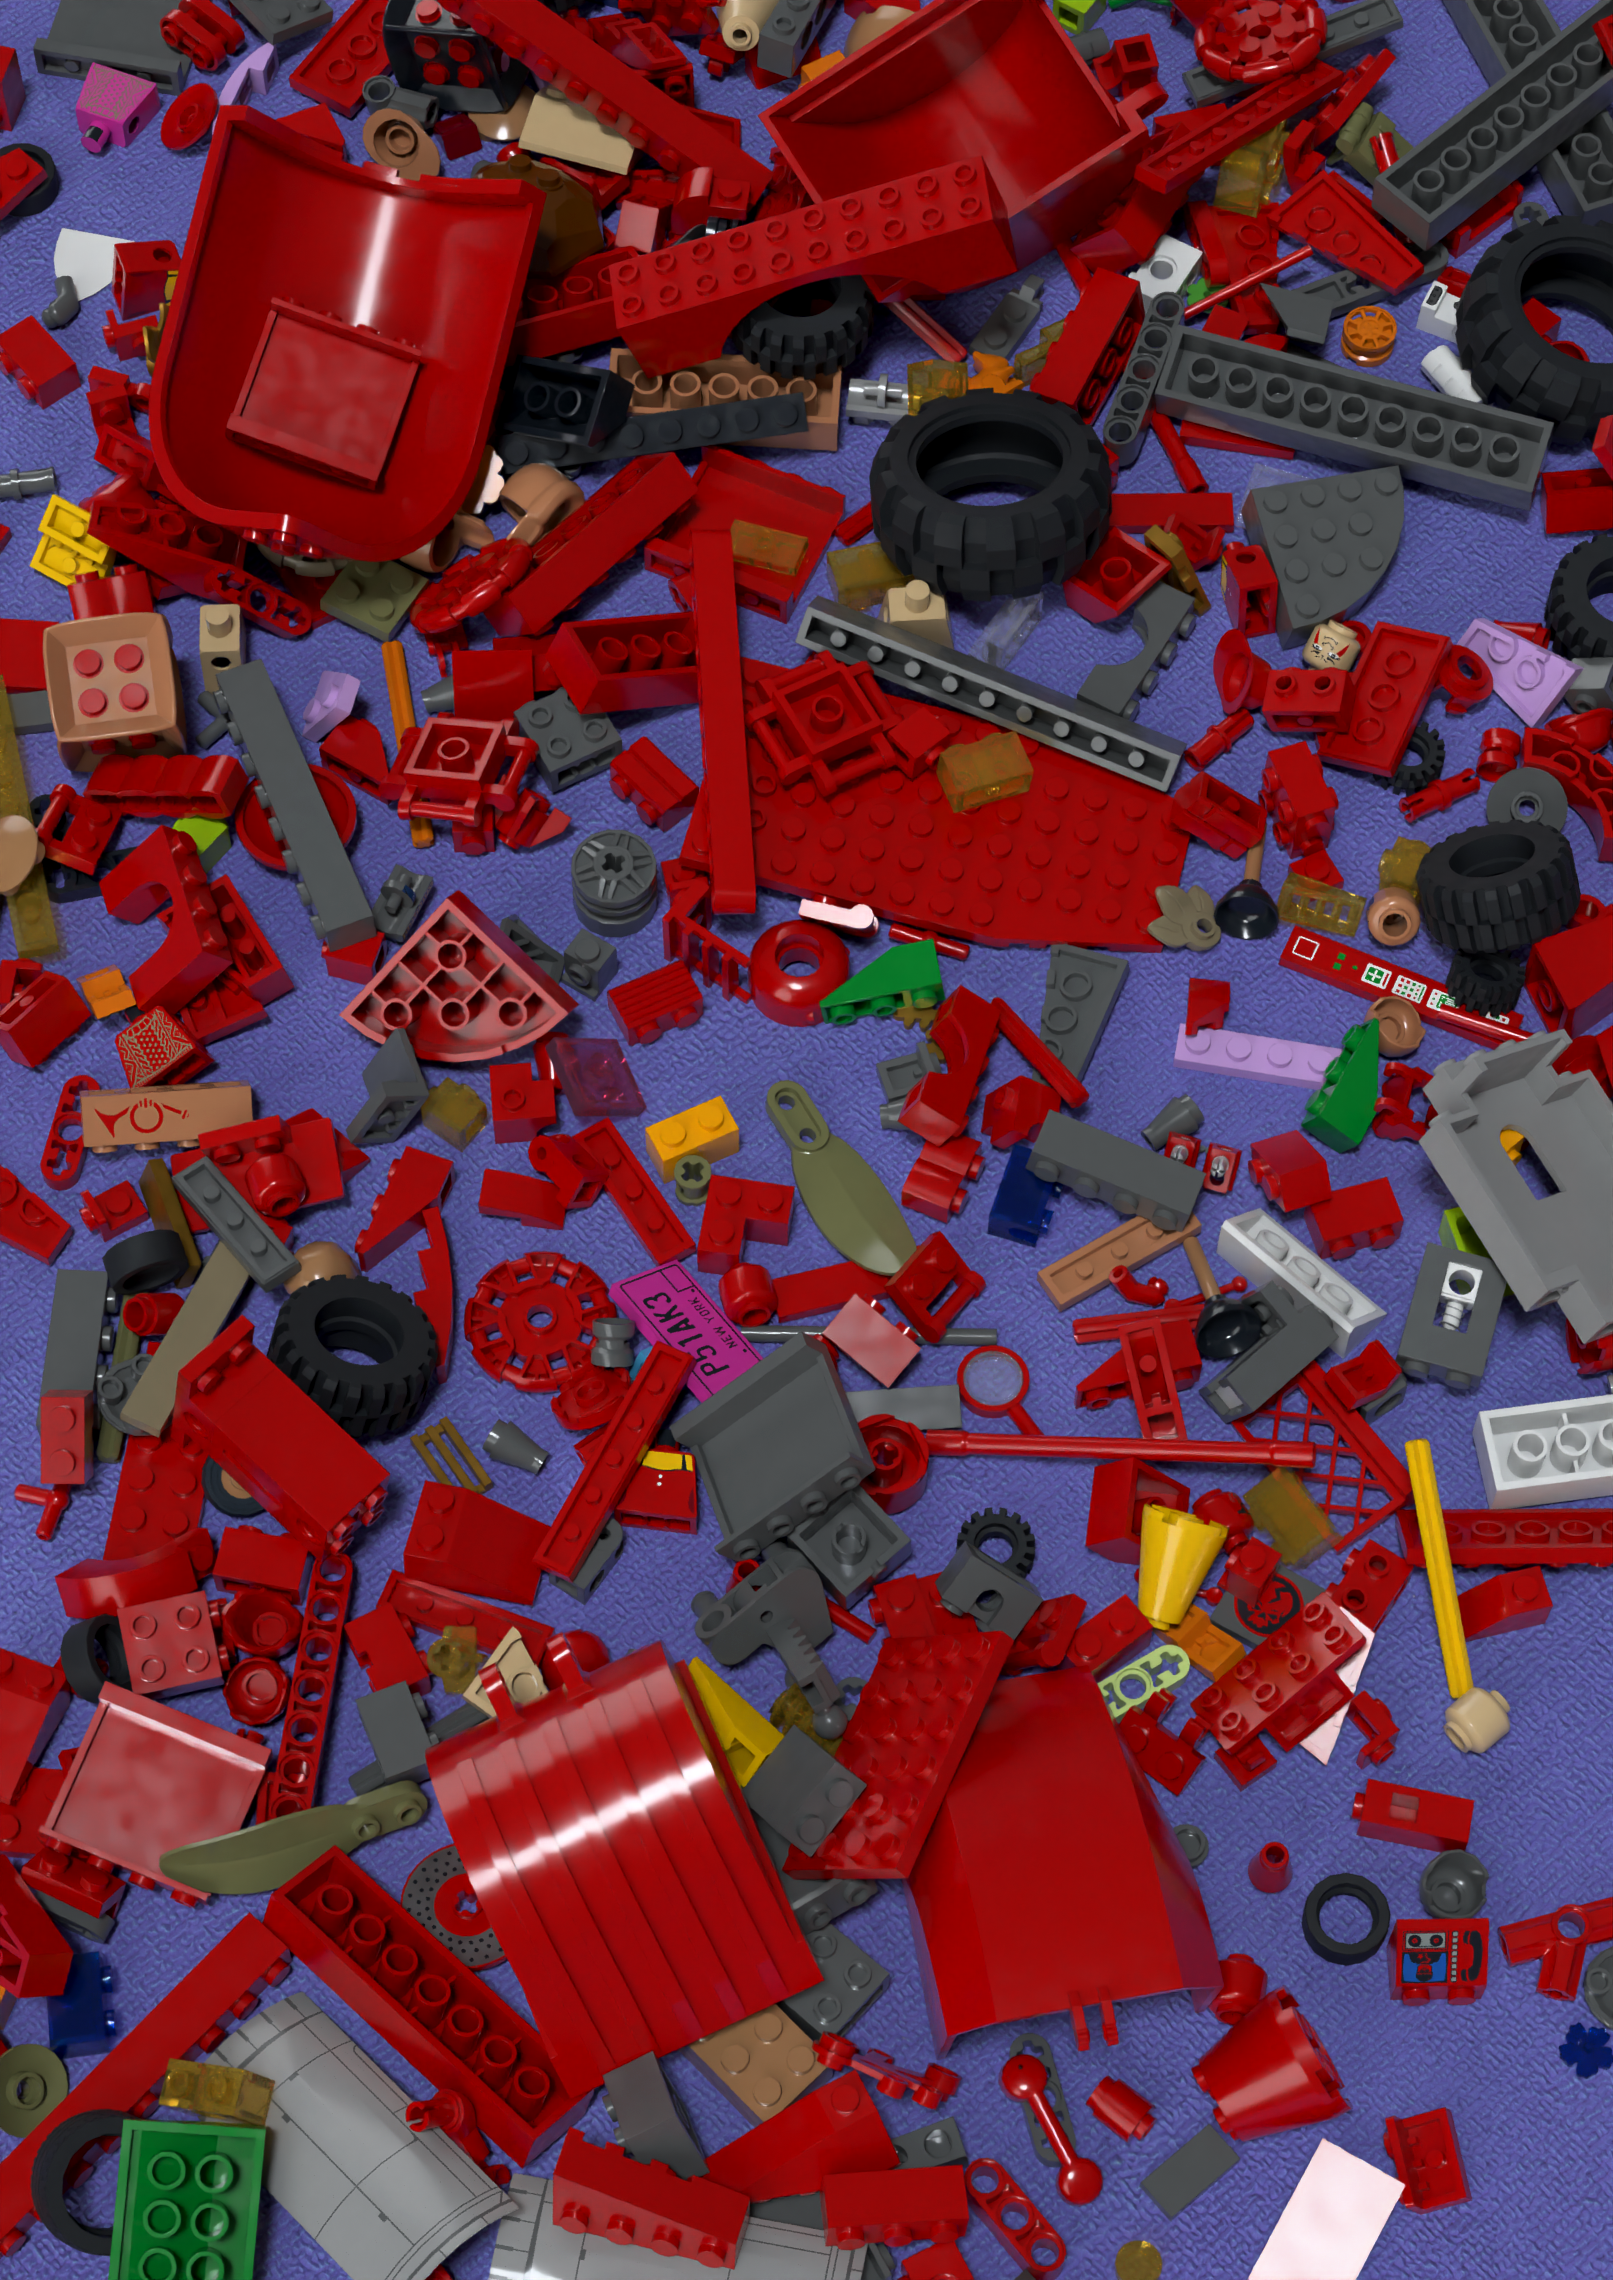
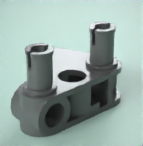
M781 1537L760 1551V1556L765 1562L718 1600L711 1591H702L696 1594L691 1601V1610L699 1618L695 1625V1634L709 1649L715 1660L723 1665L731 1666L739 1663L763 1643L775 1647L765 1630L782 1620L786 1621L795 1618L813 1648L833 1633L823 1585L818 1573L802 1552L797 1549L788 1548ZM758 1585L762 1587L755 1591L752 1586Z

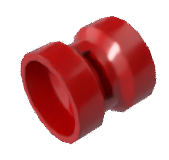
M1491 728L1482 734L1480 749L1483 753L1478 757L1476 767L1478 776L1486 781L1496 783L1504 774L1517 769L1515 757L1519 755L1521 738L1517 733L1505 728Z

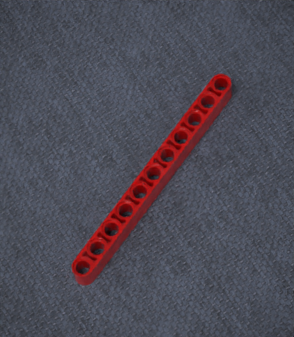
M690 530L689 562L713 915L755 914L756 884L731 530Z

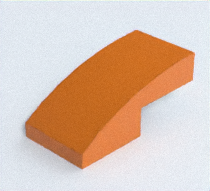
M115 964L76 978L88 1006L97 1019L136 1005L131 989L125 984L120 969Z
M1192 1603L1179 1625L1170 1624L1169 1630L1153 1627V1632L1165 1644L1182 1648L1189 1657L1190 1665L1214 1682H1217L1220 1677L1246 1655L1241 1642L1214 1626L1210 1621L1208 1613Z

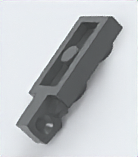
M1031 274L1023 283L1020 291L1013 288L1010 293H1007L969 345V354L972 355L974 351H978L983 354L1002 356L1009 361L1040 318V310L1043 307V302L1040 301V298L1044 294L1043 284L1045 280Z

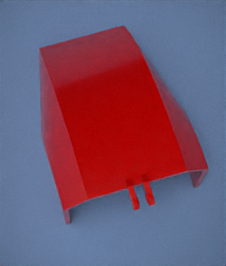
M1084 1665L996 1681L908 1878L902 1879L936 2060L946 2058L956 2035L990 2025L1066 2011L1070 2013L1078 2051L1089 2050L1090 2034L1086 2027L1083 2008L1094 2006L1099 2007L1102 2035L1107 2046L1118 2045L1119 2038L1112 2003L1176 1991L1190 1990L1195 2013L1204 2012L1223 1989L1224 1982L1202 1896L1188 1857L1089 1666Z

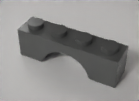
M1160 581L1154 583L1143 593L1134 607L1132 629L1142 640L1144 649L1134 659L1123 664H1096L1079 689L1077 700L1133 721L1140 708L1139 700L1144 693L1150 695L1159 679L1158 671L1162 665L1169 666L1174 659L1178 649L1177 642L1181 636L1187 638L1193 630L1197 620V616L1193 615L1195 598Z

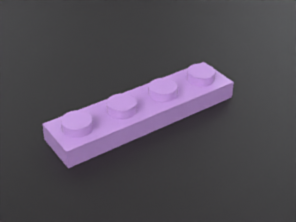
M1180 1023L1173 1067L1318 1090L1321 1089L1326 1080L1323 1077L1326 1067L1335 1057H1339L1343 1049L1226 1030H1214L1207 1027H1198L1197 1034L1185 1035V1024Z

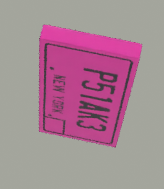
M677 1259L611 1285L608 1293L630 1320L635 1321V1326L652 1346L655 1345L656 1341H660L695 1357L697 1363L685 1384L701 1403L763 1359Z

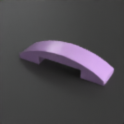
M268 42L258 48L231 75L218 100L217 110L213 118L212 135L220 105H247L252 92L267 95L279 70L276 44L271 45Z

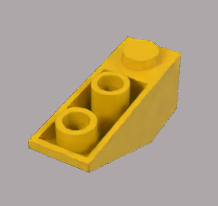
M696 1656L688 1667L696 1680L739 1783L744 1788L784 1738V1735Z

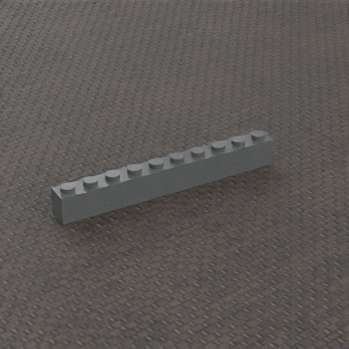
M819 595L808 605L795 643L817 652L828 650L834 659L849 665L868 661L874 670V675L1164 792H1167L1187 746V743Z

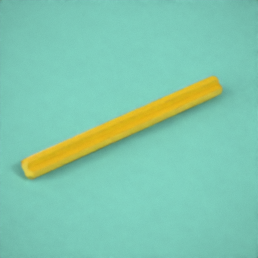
M1419 1438L1406 1442L1405 1451L1449 1693L1453 1698L1459 1699L1474 1686L1430 1443L1427 1439Z

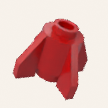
M506 774L502 776L497 785L503 784ZM527 787L523 789L521 794H518L519 799L513 810L502 811L495 807V827L501 832L498 838L516 850H519L521 845L530 848L564 832L572 820V817L557 807L549 814L548 810L552 804L546 799L547 796L542 792L536 793Z

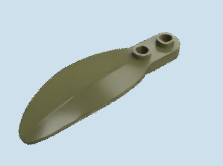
M789 1080L773 1084L767 1093L765 1109L791 1151V1166L800 1197L815 1225L835 1249L858 1266L877 1274L894 1276L917 1248L905 1219L892 1196L877 1174L857 1151L844 1140L829 1132L827 1123L800 1084ZM787 1103L792 1109L784 1110L779 1104ZM809 1136L813 1142H804L800 1137Z
M409 1780L400 1781L357 1796L347 1801L344 1805H326L295 1812L239 1831L170 1850L159 1858V1868L166 1877L202 1892L250 1894L272 1890L284 1885L334 1845L343 1853L348 1854L364 1841L414 1824L425 1813L427 1799L417 1783Z

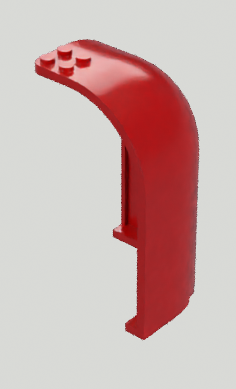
M220 105L151 381L149 431L154 459L160 475L169 491L188 511L208 522L242 536L247 541L269 547L272 552L280 555L293 557L295 554L316 559L329 558L365 562L389 561L406 556L430 542L451 521L466 498L477 474L547 193L523 179L449 178L421 174L420 180L415 181L398 177L400 172L398 169L373 162L364 161L362 167L342 161V152L322 145L294 131L249 105ZM273 297L280 300L283 297L296 299L305 305L304 309L318 314L321 310L332 312L342 318L341 322L354 327L357 324L368 325L378 330L379 336L394 340L395 337L409 340L416 345V349L422 351L418 370L375 491L225 437L226 425L230 414L235 409L266 323Z

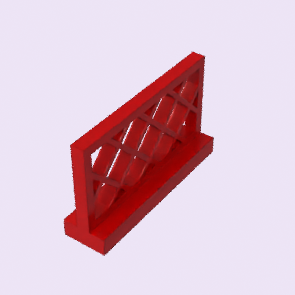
M1312 1360L1258 1409L1233 1420L1231 1426L1244 1442L1270 1443L1284 1441L1278 1440L1281 1420L1305 1422L1303 1441L1307 1442L1309 1441L1311 1423L1331 1426L1335 1431L1333 1446L1316 1444L1317 1453L1332 1454L1329 1475L1304 1472L1305 1468H1299V1471L1282 1470L1270 1464L1263 1465L1338 1556L1403 1506L1406 1509L1415 1503L1409 1472L1356 1409L1349 1411L1323 1379L1326 1373L1315 1360ZM1296 1388H1299L1308 1399L1306 1414L1282 1411L1284 1397ZM1277 1403L1276 1410H1268ZM1313 1406L1321 1415L1312 1414ZM1257 1417L1275 1419L1272 1439L1253 1437L1245 1426ZM1340 1438L1347 1447H1339ZM1337 1455L1356 1457L1361 1463L1360 1478L1335 1476ZM1366 1470L1375 1480L1365 1479ZM1289 1479L1297 1480V1488L1294 1487ZM1303 1480L1328 1483L1325 1504L1307 1502L1301 1495ZM1334 1484L1359 1486L1356 1507L1331 1505ZM1364 1487L1383 1489L1392 1501L1380 1510L1362 1508ZM1315 1511L1324 1512L1323 1521ZM1330 1513L1355 1515L1353 1530L1338 1540L1328 1528ZM1361 1516H1363V1517H1369L1368 1519H1366L1364 1522H1362V1523L1360 1524V1517H1361Z

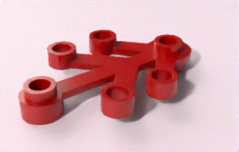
M823 2031L820 2040H814L811 2046L814 2051L819 2053L816 2059L819 2063L837 2071H842L844 2065L851 2066L878 2079L876 2089L896 2099H902L908 2087L914 2090L911 2097L912 2100L934 2110H937L940 2101L947 2102L950 2095L954 2096L962 2080L959 2074L935 2063H928L924 2074L892 2065L894 2057L872 2047L869 2048L866 2055H858L860 2048L855 2043L828 2031Z

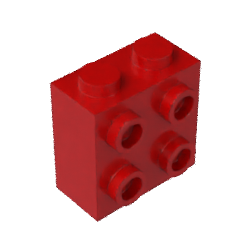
M1306 741L1269 751L1265 769L1261 771L1263 782L1261 790L1258 791V800L1260 806L1268 811L1267 813L1270 814L1273 820V833L1277 844L1280 847H1285L1290 859L1300 856L1307 857L1328 848L1330 834L1334 830L1335 810H1338L1339 803L1335 790L1331 786L1327 787L1323 779V767L1319 756L1311 753Z
M205 1590L117 1609L134 1693L155 1700L225 1684L223 1671L231 1670L226 1644L217 1645L214 1629L222 1627L217 1601L208 1602Z

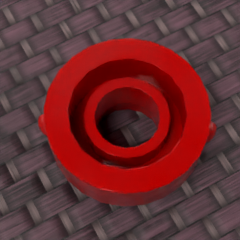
M796 919L772 926L755 942L749 956L751 964L748 966V987L755 1006L769 1019L789 1027H807L824 1022L819 1002L850 979L851 962L849 949L845 947L842 940L831 929L820 923ZM793 961H804L813 965L817 971L808 976L796 977L786 974L782 969Z

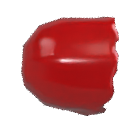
M266 1587L261 1589L247 1588L235 1593L234 1599L225 1606L220 1614L224 1635L228 1636L239 1650L248 1657L262 1656L271 1659H278L288 1654L298 1643L304 1619L301 1612L291 1605L287 1597Z

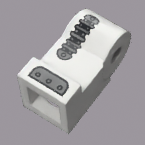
M1434 280L1421 305L1416 328L1457 344L1455 314L1460 298L1447 293L1448 286Z

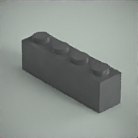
M1051 1109L1048 1111L1025 1169L1034 1172L1038 1178L1044 1181H1057L1073 1188L1077 1194L1083 1197H1096L1112 1204L1116 1210L1122 1213H1135L1151 1220L1154 1225L1161 1229L1176 1230L1181 1233L1189 1219L1206 1173Z
M57 1270L36 1420L40 1439L41 1396L50 1389L93 1390L92 1442H94L95 1430H101L103 1415L98 1408L97 1386L102 1376L109 1370L108 1365H104L105 1352H112L114 1345V1327L109 1326L111 1313H117L119 1307V1294L113 1292L106 1271Z

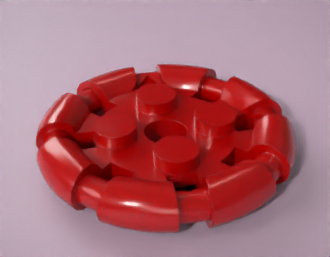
M1225 0L1223 8L1212 7L1201 18L1202 24L1196 27L1194 33V51L1197 59L1202 61L1203 67L1209 73L1224 81L1232 83L1235 80H1241L1245 85L1271 83L1275 80H1280L1281 76L1286 73L1292 72L1295 74L1315 59L1320 52V45L1324 44L1327 38V18L1324 10L1318 8L1319 5L1316 0ZM1244 9L1247 10V11H1245V12H1243V13H1241V14H1238V13H1237V12L1242 11V10H1244ZM1260 36H1268V37H1266V38H1264V39H1261V40H1260L1259 38H1257V37H1260Z
M512 537L508 541L507 538H503L481 547L480 554L476 556L468 554L441 574V581L437 584L431 582L415 601V605L410 611V622L413 628L424 634L441 633L459 626L465 617H475L493 605L502 597L501 593L505 589L513 588L527 572L533 559V551L530 544L519 537Z
M557 1252L523 1253V1258L511 1262L506 1259L498 1263L476 1284L477 1292L474 1298L468 1299L465 1308V1339L472 1343L473 1350L471 1354L477 1364L497 1382L502 1383L505 1380L514 1384L515 1390L523 1392L558 1391V1386L570 1379H573L574 1383L583 1380L586 1372L596 1366L591 1364V1349L596 1346V1341L599 1339L592 1334V1321L596 1318H617L616 1305L614 1302H610L608 1298L609 1288L604 1280L582 1261L574 1263L567 1260L565 1254ZM528 1273L532 1278L520 1283L516 1279ZM559 1275L569 1278L565 1288L553 1283L554 1279ZM499 1297L504 1299L500 1308L489 1304L492 1298L497 1299ZM584 1300L592 1301L593 1307L582 1310L580 1302ZM536 1312H545L552 1317L550 1324L542 1328L532 1326L528 1320ZM499 1329L501 1338L489 1341L488 1334ZM582 1332L593 1337L589 1345L580 1342ZM514 1355H516L519 1361L524 1363L522 1369L510 1364ZM563 1356L566 1366L552 1370L549 1361Z

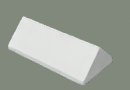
M1261 1208L1227 1219L1221 1226L1216 1253L1255 1286L1260 1287L1273 1280L1276 1285L1285 1288L1294 1300L1293 1306L1296 1310L1313 1304L1315 1308L1323 1310L1332 1320V1329L1339 1336L1328 1347L1342 1359L1387 1315L1384 1310Z

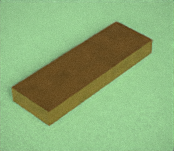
M162 1158L148 1160L138 1183L155 1230H173L179 1233L189 1262V1268L174 1281L176 1289L190 1287L201 1266V1261L165 1161Z

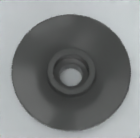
M1524 767L1512 770L1496 781L1488 795L1486 812L1489 822L1500 821V823L1510 822V820L1521 819L1523 822L1529 823L1532 820L1541 822L1544 826L1550 825L1560 832L1567 818L1568 802L1563 787L1551 774L1537 768ZM1525 800H1530L1535 804V811L1530 816L1522 815L1519 810L1520 804Z

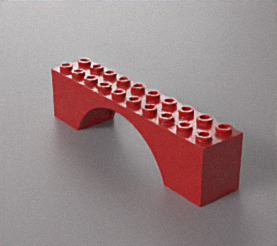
M982 155L609 265L616 328L647 378L721 358L722 349L728 335L750 311L780 293L810 282L849 275H886L914 280L945 293L1018 272L1007 207Z

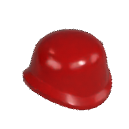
M1597 708L1582 714L1565 715L1547 722L1544 727L1545 730L1557 732L1575 739L1574 744L1594 754L1605 747L1611 738L1613 710Z

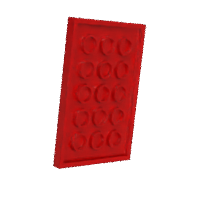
M1004 1631L892 1638L887 1640L878 1654V1662L869 1681L861 1690L860 1701L851 1720L847 1724L845 1732L842 1734L843 1738L834 1755L865 1782L867 1786L811 1857L794 1844H790L789 1855L782 1868L784 1873L794 1880L833 1878L904 1879L909 1877L1014 1643V1639Z

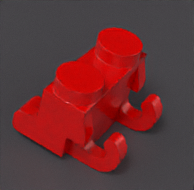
M1389 1062L1385 1065L1383 1073L1384 1076L1389 1077L1382 1085L1384 1097L1376 1099L1374 1111L1379 1112V1114L1373 1118V1130L1380 1138L1389 1137L1392 1140H1397L1406 1136L1419 1141L1426 1133L1424 1129L1425 1123L1421 1121L1414 1123L1412 1121L1414 1111L1408 1108L1412 1090L1417 1087L1424 1088L1433 1076L1419 1067L1410 1068L1403 1063Z

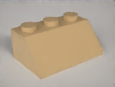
M548 85L547 88L543 87L535 94L518 144L519 148L627 175L642 159L644 152L632 146L625 137L610 126L599 122L596 116L581 105L570 101L563 92L553 85Z

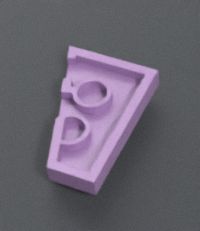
M1485 618L1475 619L1456 644L1471 649L1484 660L1493 677V690L1530 728H1537L1543 724L1584 669Z

